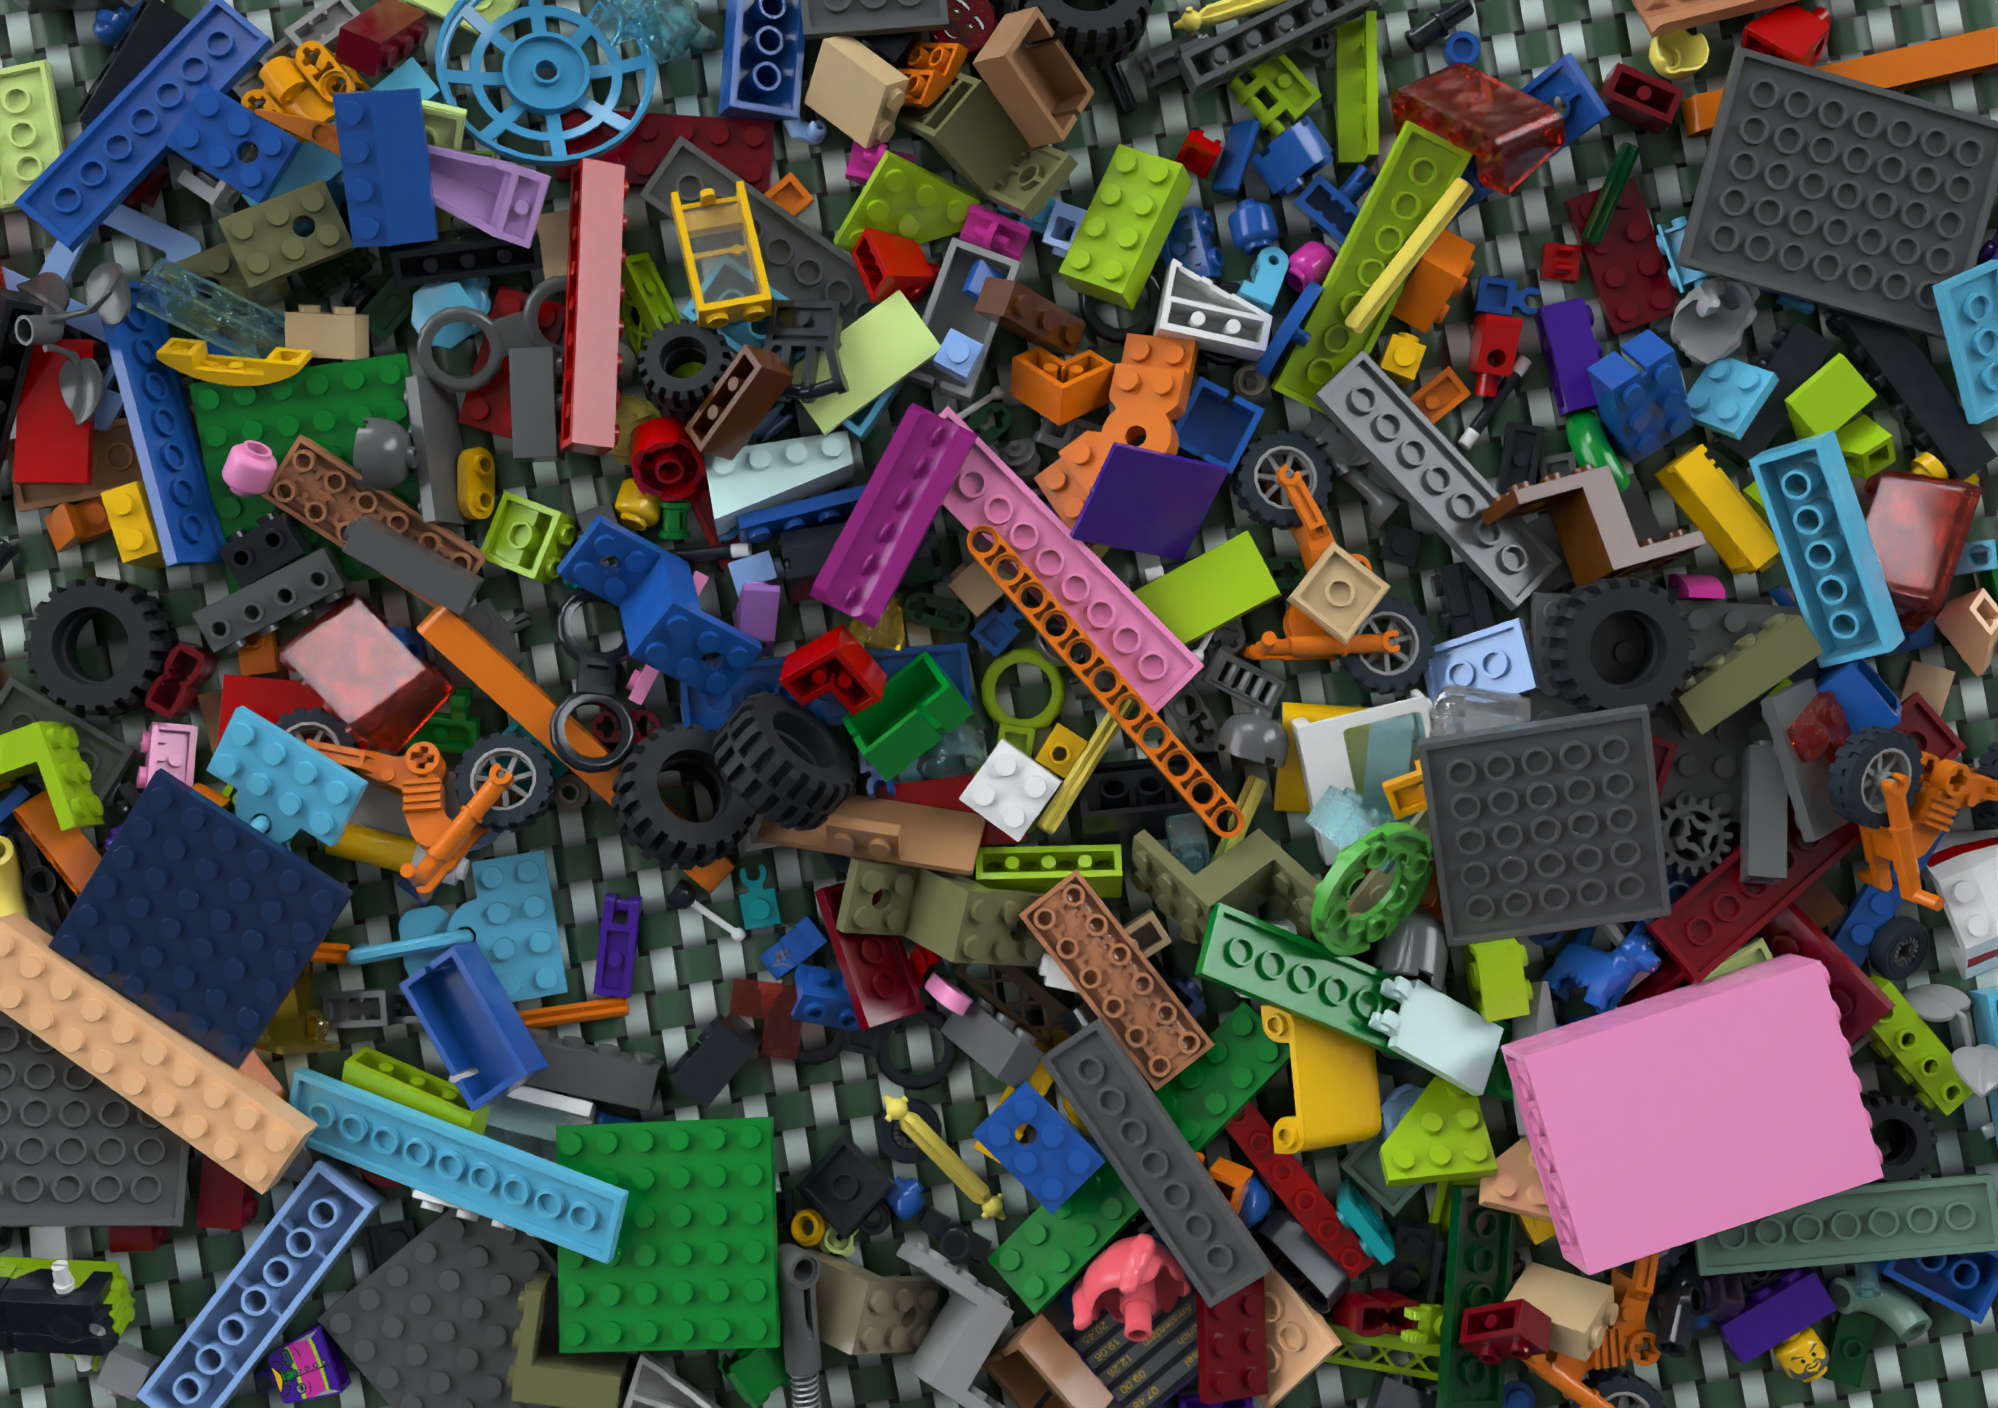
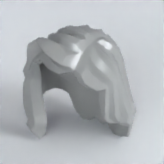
M1720 277L1703 282L1688 292L1686 298L1681 300L1675 309L1670 327V338L1673 340V343L1678 344L1681 351L1685 352L1686 357H1689L1692 362L1697 361L1699 365L1702 363L1708 365L1714 360L1724 359L1741 345L1744 330L1752 324L1757 316V309L1754 303L1760 296L1759 288Z

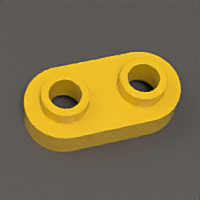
M483 447L465 449L459 455L457 463V504L461 514L469 520L489 517L495 506V462L491 453Z

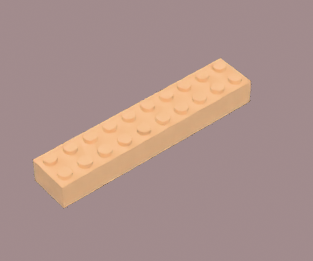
M16 912L0 918V1010L260 1194L263 1195L279 1182L318 1126L317 1123L242 1070L134 1004L50 949L48 946L54 937L20 913Z

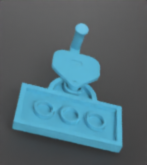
M1998 259L1989 260L1932 286L1968 424H1979L1998 415Z
M245 706L235 709L206 770L237 789L234 805L238 818L291 852L288 840L299 835L302 830L330 847L338 844L369 783Z
M545 850L471 862L477 895L476 899L463 903L452 915L436 905L409 910L399 921V941L371 946L361 943L346 954V960L351 965H365L371 962L403 957L405 969L412 976L421 968L430 966L429 963L452 946L475 940L511 1002L568 992Z

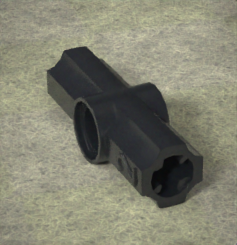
M24 830L13 835L25 871L24 888L30 896L34 897L45 932L54 937L74 905L68 889L69 886ZM45 873H48L52 879V885L49 890L42 883Z
M1687 1244L1689 1245L1687 1253L1685 1255L1681 1254L1678 1258L1680 1262L1674 1268L1672 1267L1668 1284H1662L1657 1295L1661 1317L1654 1346L1660 1352L1669 1354L1672 1357H1685V1353L1689 1352L1696 1317L1703 1316L1707 1309V1295L1703 1288L1705 1276L1698 1274L1695 1249L1692 1244Z

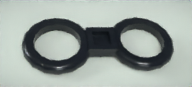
M1152 272L1150 273L1145 284L1149 295V310L1137 325L1129 328H1114L1105 324L1097 315L1094 307V297L1080 293L1079 309L1086 325L1097 337L1111 343H1125L1127 333L1148 335L1155 328L1162 292L1158 278ZM1217 282L1214 284L1231 295L1232 293L1236 295L1241 287V284L1236 282ZM1202 349L1198 350V355L1203 360L1217 366H1235L1248 361V359Z
M583 588L570 594L562 603L555 621L557 639L565 653L578 662L576 692L563 698L553 710L549 724L551 744L561 760L573 769L587 773L608 772L621 765L633 750L636 738L634 718L626 704L614 696L616 665L628 660L630 654L626 636L618 648L603 653L587 650L577 642L572 634L571 619L578 607L586 603L601 602L612 606L620 613L619 606ZM580 706H600L614 715L619 723L621 736L619 744L613 752L604 757L592 758L581 755L571 747L566 739L564 726L568 715Z
M795 983L787 986L775 998L769 1012V1032L774 1045L786 1058L801 1065H820L835 1059L843 1050L875 1057L879 1070L890 1082L905 1089L924 1090L944 1080L952 1072L958 1058L959 1047L941 1032L944 1040V1055L940 1063L932 1071L922 1075L908 1074L899 1070L892 1062L888 1052V1040L892 1031L900 1023L910 1019H921L933 1024L939 1031L948 1018L941 1011L924 1005L926 1010L918 1014L863 1031L861 1029L859 1031H851L839 1028L835 1039L826 1047L818 1050H804L794 1045L784 1030V1013L788 1005L795 998H798Z

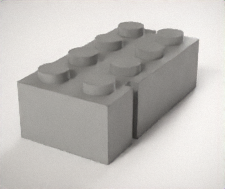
M952 237L922 321L940 345H942L947 333L952 328L983 344L984 353L967 384L934 368L933 360L935 357L904 378V380L934 391L937 384L940 386L941 394L971 405L1000 325L975 312L976 302L963 294L962 289L974 261L982 259L1006 276L1008 280L1017 281L1021 262Z

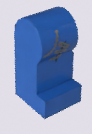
M806 916L796 924V927L780 938L779 942L764 952L759 959L775 980L779 981L794 971L799 963L803 964L829 945L831 940L813 916Z

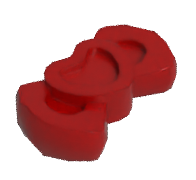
M916 943L915 950L910 953L909 962L917 986L922 988L925 983L924 974L931 970L932 964L939 963L942 957Z

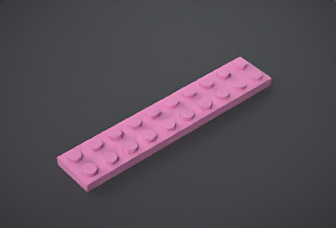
M949 406L938 415L973 432ZM978 437L942 505L968 532L978 525H988L994 528L1152 710L1157 713L1205 665L1081 540L1072 539L1070 536L1071 530ZM983 533L975 537L987 551L992 549L994 540L990 535ZM1004 561L1000 563L1014 578L1017 576L1018 568L1013 562ZM1027 589L1032 597L1041 604L1042 595L1036 589ZM1053 616V618L1066 630L1065 621L1061 617ZM1080 644L1090 654L1089 648Z

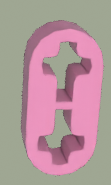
M934 971L924 985V988L937 1001L961 1016L965 1014L973 1001L956 984Z

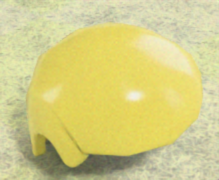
M1685 29L1654 37L1651 40L1648 58L1654 69L1662 77L1668 80H1685L1707 63L1710 49L1703 34L1693 35Z

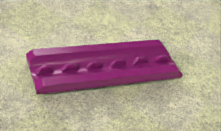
M912 403L902 418L814 582L810 596L876 629L978 435Z

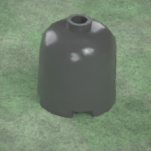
M1415 908L1412 914L1403 921H1399V925L1387 939L1384 936L1379 939L1373 967L1394 976H1401L1408 981L1419 979L1443 993L1449 953L1444 924L1433 917L1430 911L1423 908Z

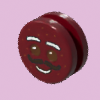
M947 0L949 30L931 31L933 43H959L969 50L964 62L974 61L996 29L995 11L988 0Z

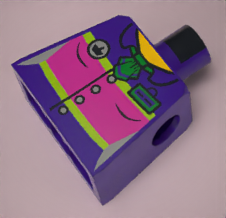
M320 1323L277 1347L268 1355L270 1368L260 1371L255 1375L256 1385L260 1393L264 1394L278 1389L285 1404L342 1393L352 1383L338 1344Z

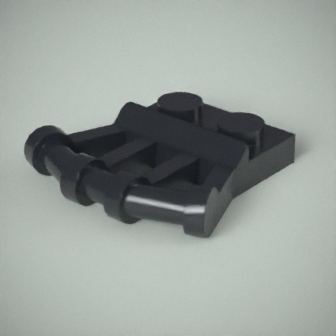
M772 300L771 315L768 317L763 349L774 353L782 350L781 360L792 375L796 351H806L801 384H792L791 380L777 399L779 402L789 403L792 399H801L803 403H814L816 399L835 392L839 395L849 392L848 382L843 373L838 353L842 346L840 336L845 307L840 301ZM820 351H825L832 378L816 383Z

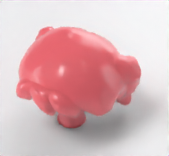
M1142 1233L1116 1241L1092 1260L1086 1273L1080 1276L1074 1284L1072 1297L1074 1328L1078 1331H1083L1092 1323V1320H1098L1101 1309L1106 1308L1113 1320L1120 1323L1125 1322L1123 1334L1126 1338L1137 1342L1145 1341L1153 1336L1151 1316L1159 1313L1162 1309L1165 1313H1168L1176 1305L1180 1296L1189 1295L1192 1290L1190 1281L1185 1277L1183 1268L1172 1252L1164 1245L1158 1243L1151 1234Z

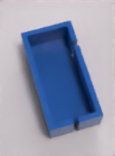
M476 941L452 946L429 963L430 966L421 968L399 984L451 1076L475 1068L479 1071L478 1074L456 1082L471 1111L495 1104L549 1067Z

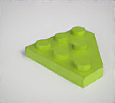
M886 150L834 237V245L851 254L866 227L915 240L920 245L961 232L966 222L970 205L972 203L979 205L981 201L978 195Z
M1437 1075L1381 1146L1379 1152L1387 1187L1496 1176L1498 1171L1478 1096L1469 1094Z

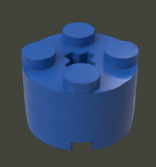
M1307 115L1249 160L1274 195L1278 193L1283 198L1305 182L1302 177L1304 172L1307 171L1309 176H1312L1333 161L1334 158L1331 155L1333 149Z

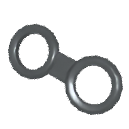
M567 275L552 276L539 283L527 297L524 310L490 319L482 311L466 306L447 307L431 315L420 329L416 344L418 362L427 378L440 388L457 393L472 392L491 383L500 372L504 357L509 355V349L553 346L561 353V356H564V346L554 344L543 336L538 325L537 316L540 305L549 295L567 289ZM464 321L476 325L485 333L489 340L490 355L488 362L480 372L470 377L458 378L446 374L437 366L432 357L431 346L434 336L442 327L451 322Z

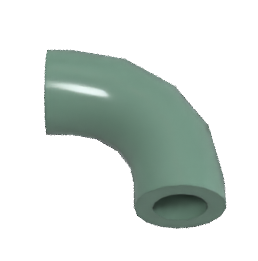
M1842 1276L1833 1279L1829 1285V1296L1840 1313L1864 1312L1873 1315L1885 1322L1902 1342H1910L1927 1332L1932 1325V1320L1928 1314L1908 1294L1886 1281L1870 1276Z

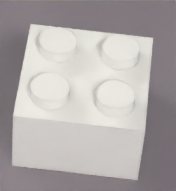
M1001 739L959 797V800L1019 842L1063 781L1006 739Z

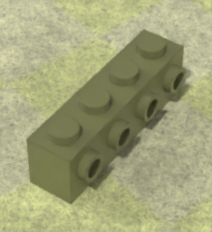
M1784 613L1774 615L1764 622L1765 628L1756 635L1751 633L1743 636L1733 644L1734 650L1725 656L1719 654L1703 664L1705 669L1694 677L1693 675H1687L1682 678L1687 683L1681 692H1671L1674 700L1670 705L1688 733L1703 735L1823 653V650L1801 615H1784Z

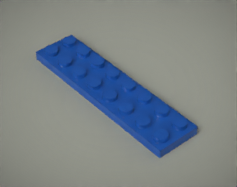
M211 0L14 203L73 253L172 151L165 143L203 83L206 82L226 95L274 45L273 42L224 0Z
M128 280L131 293V307L127 318L118 325H107L103 321L102 325L167 567L220 565L225 562L218 550L226 546L218 513L211 498L206 468L181 374L179 371L159 361L156 356V352L171 338L157 284Z
M967 641L866 650L887 674L886 681L927 650L949 675L972 709ZM786 656L755 659L720 701L680 682L684 729L691 723L702 725L703 731L709 732L711 728L719 731L743 701L750 695L757 693H777L783 695L785 699L791 698L795 700L779 682ZM831 691L801 706L810 709L819 720H823L829 726L845 725L841 718L849 712Z

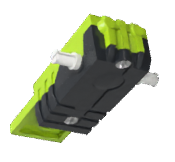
M0 1256V1351L17 1349L18 1352L71 1354L76 1360L78 1371L85 1372L90 1370L93 1366L92 1356H104L114 1349L126 1326L135 1317V1308L129 1302L131 1298L130 1290L128 1289L129 1283L126 1275L120 1272L119 1263Z

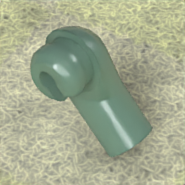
M692 0L682 1L681 34L683 38L700 50L704 48L707 50L713 49L717 44V34L698 21L699 3Z

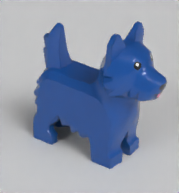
M1641 920L1636 923L1631 933L1612 952H1604L1591 947L1597 926L1579 928V933H1575L1573 942L1564 946L1562 951L1557 953L1553 967L1547 970L1542 981H1548L1550 993L1556 994L1561 1000L1568 1003L1572 998L1570 991L1573 988L1580 986L1581 989H1586V996L1583 1001L1595 1007L1597 1014H1601L1615 1009L1638 972L1655 973L1661 966L1662 960L1655 954L1656 945L1653 942L1655 937L1650 932L1645 934L1646 921Z

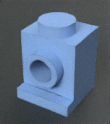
M1056 200L1042 242L1053 247L1051 254L1065 259L1088 210Z
M769 550L728 563L738 598L743 583L750 584L755 581H764L774 585V582L781 581V578L786 577L780 556L774 558Z

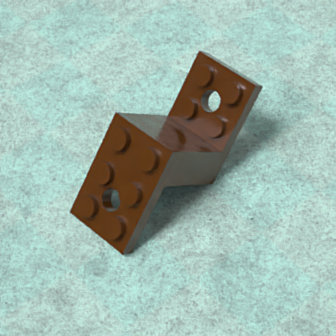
M1587 464L1572 470V475L1565 477L1562 476L1561 472H1557L1540 479L1541 483L1532 486L1530 481L1520 482L1509 487V493L1493 498V505L1481 512L1485 525L1489 526L1548 509L1576 587L1579 585H1589L1590 581L1600 578H1622L1668 565L1706 544L1701 530L1686 534L1685 529L1671 532L1663 536L1664 540L1655 542L1654 537L1637 542L1609 465L1594 469L1593 464Z

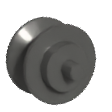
M1018 439L1009 443L1001 454L1002 461L1019 478L1026 477L1035 472L1041 463V458L1036 452L1035 444L1028 439Z

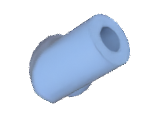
M800 115L797 120H782L790 137L795 141L817 145L823 142L827 134V127L820 120H817L816 123L815 121L807 122L803 121Z

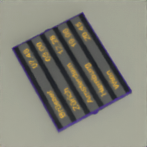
M1192 1285L1191 1293L1184 1297L1180 1296L1171 1311L1165 1313L1162 1309L1159 1313L1151 1316L1153 1336L1145 1341L1137 1342L1126 1338L1123 1334L1125 1322L1120 1323L1113 1320L1106 1308L1101 1309L1098 1320H1092V1323L1083 1331L1076 1330L1067 1337L1093 1373L1103 1381L1105 1387L1114 1396V1400L1121 1408H1159L1199 1374L1196 1292Z

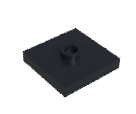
M844 1134L797 1185L796 1190L844 1239L848 1240L897 1185L849 1136Z

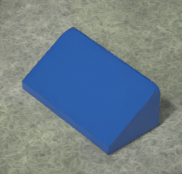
M1259 121L1238 122L1231 126L1211 186L1213 192L1234 199L1238 196L1260 128Z

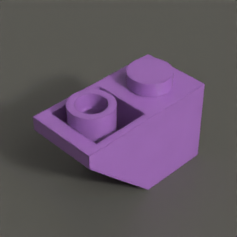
M755 581L750 584L743 583L734 613V628L761 642L763 650L758 656H770L775 642L780 598V586L770 585L764 581Z

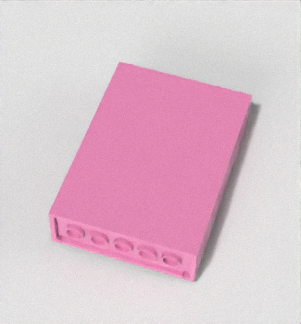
M1787 953L1701 981L1700 983L1691 984L1501 1046L1555 1232L1565 1260L1587 1275H1592L1884 1178L1881 1164H1883L1882 1153L1873 1141L1870 1131L1873 1126L1872 1119L1867 1109L1863 1107L1860 1097L1862 1085L1859 1077L1853 1071L1849 1059L1852 1055L1851 1047L1848 1040L1842 1035L1839 1025L1841 1013L1836 1002L1832 1000L1828 987L1831 983L1830 975L1820 960Z

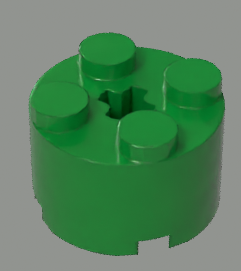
M781 1326V1346L777 1348L737 1349L730 1358L724 1353L718 1362L719 1370L745 1403H749L752 1408H758L770 1397V1393L780 1385L782 1388H786L792 1384L790 1382L792 1377L785 1371Z

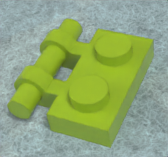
M1285 54L1248 71L1247 73L1254 79L1248 86L1239 77H1236L1228 85V88L1237 96L1235 98L1236 102L1242 108L1246 106L1258 119L1260 128L1263 131L1268 130L1275 138L1286 131V128L1278 120L1283 113L1295 123L1322 97V94ZM1262 89L1276 103L1270 109L1256 96Z

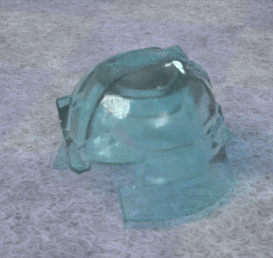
M964 721L962 725L953 729L950 733L942 732L940 734L942 739L932 749L920 756L916 770L920 775L928 779L969 775L970 767L963 765L962 758H973L980 763L986 761L984 756L985 734L979 733L967 721Z

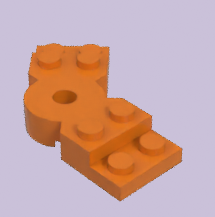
M1127 333L1121 363L1115 364L1109 399L1116 409L1106 419L1102 431L1084 432L1058 452L1061 458L1033 478L1062 522L1071 531L1114 442L1133 446L1134 440L1138 436L1146 434L1145 441L1136 447L1171 455L1177 454L1179 438L1172 420H1178L1186 413L1199 350V343L1196 340Z

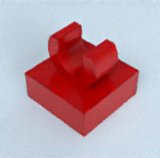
M1192 129L1186 137L1175 162L1183 164L1186 169L1206 179L1223 147L1220 146V140L1216 139L1213 142L1204 137L1205 131L1202 129L1197 132Z
M1545 242L1542 245L1539 281L1575 284L1578 281L1581 245Z

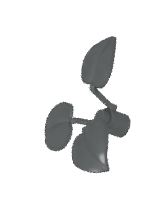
M116 262L103 263L91 272L87 280L86 292L93 304L90 307L66 312L70 303L68 288L64 280L57 273L44 272L16 285L19 292L30 294L44 306L42 315H21L17 318L15 322L17 340L25 346L43 345L44 352H55L70 358L61 367L59 386L65 403L75 417L76 425L86 423L98 411L104 396L103 375L94 359L83 358L80 360L77 353L56 346L55 343L62 339L65 322L68 319L93 314L97 311L101 320L107 325H118L127 318L131 307L130 287L127 276L123 272V267Z

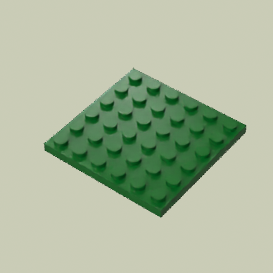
M409 353L303 367L298 373L289 378L258 386H229L207 381L189 384L211 498L218 513L224 540L229 535L245 528L247 533L258 528L259 525L256 520L274 510L277 511L278 515L287 513L262 497L261 494L241 497L230 490V486L223 479L222 470L231 448L247 440L260 442L272 450V455L277 461L278 469L297 437L303 435L353 466L358 427L366 428L367 425L362 421L363 417L393 420L403 426L408 433L411 422L409 409L404 401V391L406 390V377L413 376ZM410 468L406 480L400 486L389 491L418 509V499L420 497L419 484L414 476L413 469ZM295 518L313 550L278 570L331 545L350 582L385 577L370 566L342 552L341 547ZM224 563L230 594L240 590L241 587L226 563Z
M774 1116L555 1126L556 1164L629 1191L615 1255L608 1264L557 1245L559 1353L777 1348L781 1346Z

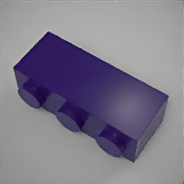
M1583 297L1540 307L1537 310V314L1534 315V320L1559 417L1570 415L1580 410L1598 408L1587 368L1603 358V351L1600 342L1594 340L1591 326L1594 325V316L1591 307L1585 305Z
M1809 1267L1790 1268L1780 1274L1779 1278L1764 1284L1750 1293L1748 1292L1749 1295L1738 1302L1730 1301L1720 1306L1717 1310L1718 1313L1712 1318V1323L1731 1356L1743 1365L1836 1311L1837 1308L1815 1271Z

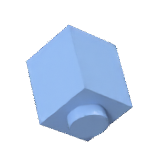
M950 328L933 360L934 368L967 384L984 353L983 344Z

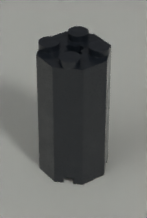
M934 521L896 591L933 586L939 582H944ZM847 522L781 533V550L786 565L785 576L790 600L794 608L823 604V602L811 597L810 592Z

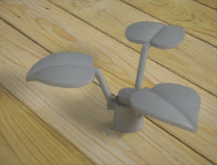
M1942 984L1919 985L1904 991L1902 996L1918 1013L1920 1018L1933 1022H1945L1952 1020L1954 1017L1959 1020L1965 1047L1955 1050L1952 1053L1951 1061L1961 1079L1982 1099L1998 1088V1049L1990 1044H1979L1973 1047L1967 1018L1962 1012L1971 1007V1000L1968 996L1954 987Z

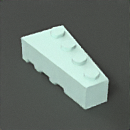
M847 430L829 433L826 436L820 434L744 446L733 461L703 453L717 536L729 532V528L736 526V516L795 502L808 496L815 497L854 481V463Z

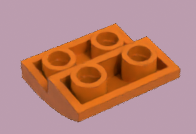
M916 42L908 56L906 69H897L910 79L905 92L906 99L902 106L928 107L937 100L958 74L969 50L959 43Z

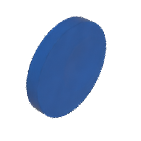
M1314 281L1307 285L1263 354L1255 369L1256 373L1268 379L1293 341L1303 348L1306 346L1312 335L1301 329V326L1311 306L1323 292L1324 288Z

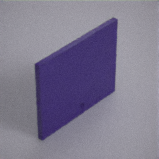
M1114 442L1093 487L1090 489V493L1070 536L1072 539L1184 560L1229 470L1224 466Z

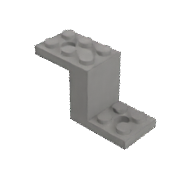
M903 1242L896 1256L952 1292L906 1370L965 1408H1007L971 1384L1014 1311L1003 1305L1006 1298L992 1288L979 1283L978 1279L970 1273L949 1263L946 1257L935 1250L929 1249L920 1243L914 1248Z

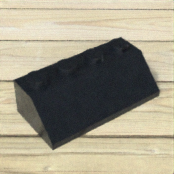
M1218 751L1192 754L1225 792ZM1181 755L1172 756L1168 761V770L1175 776L1182 775L1187 769V761ZM1148 758L1098 763L1078 795L1084 845L1132 843L1133 837L1144 829L1155 840L1215 834ZM1198 783L1193 788L1192 797L1197 803H1205L1211 797V789L1206 783ZM1228 810L1221 812L1216 820L1217 826L1222 831H1228Z

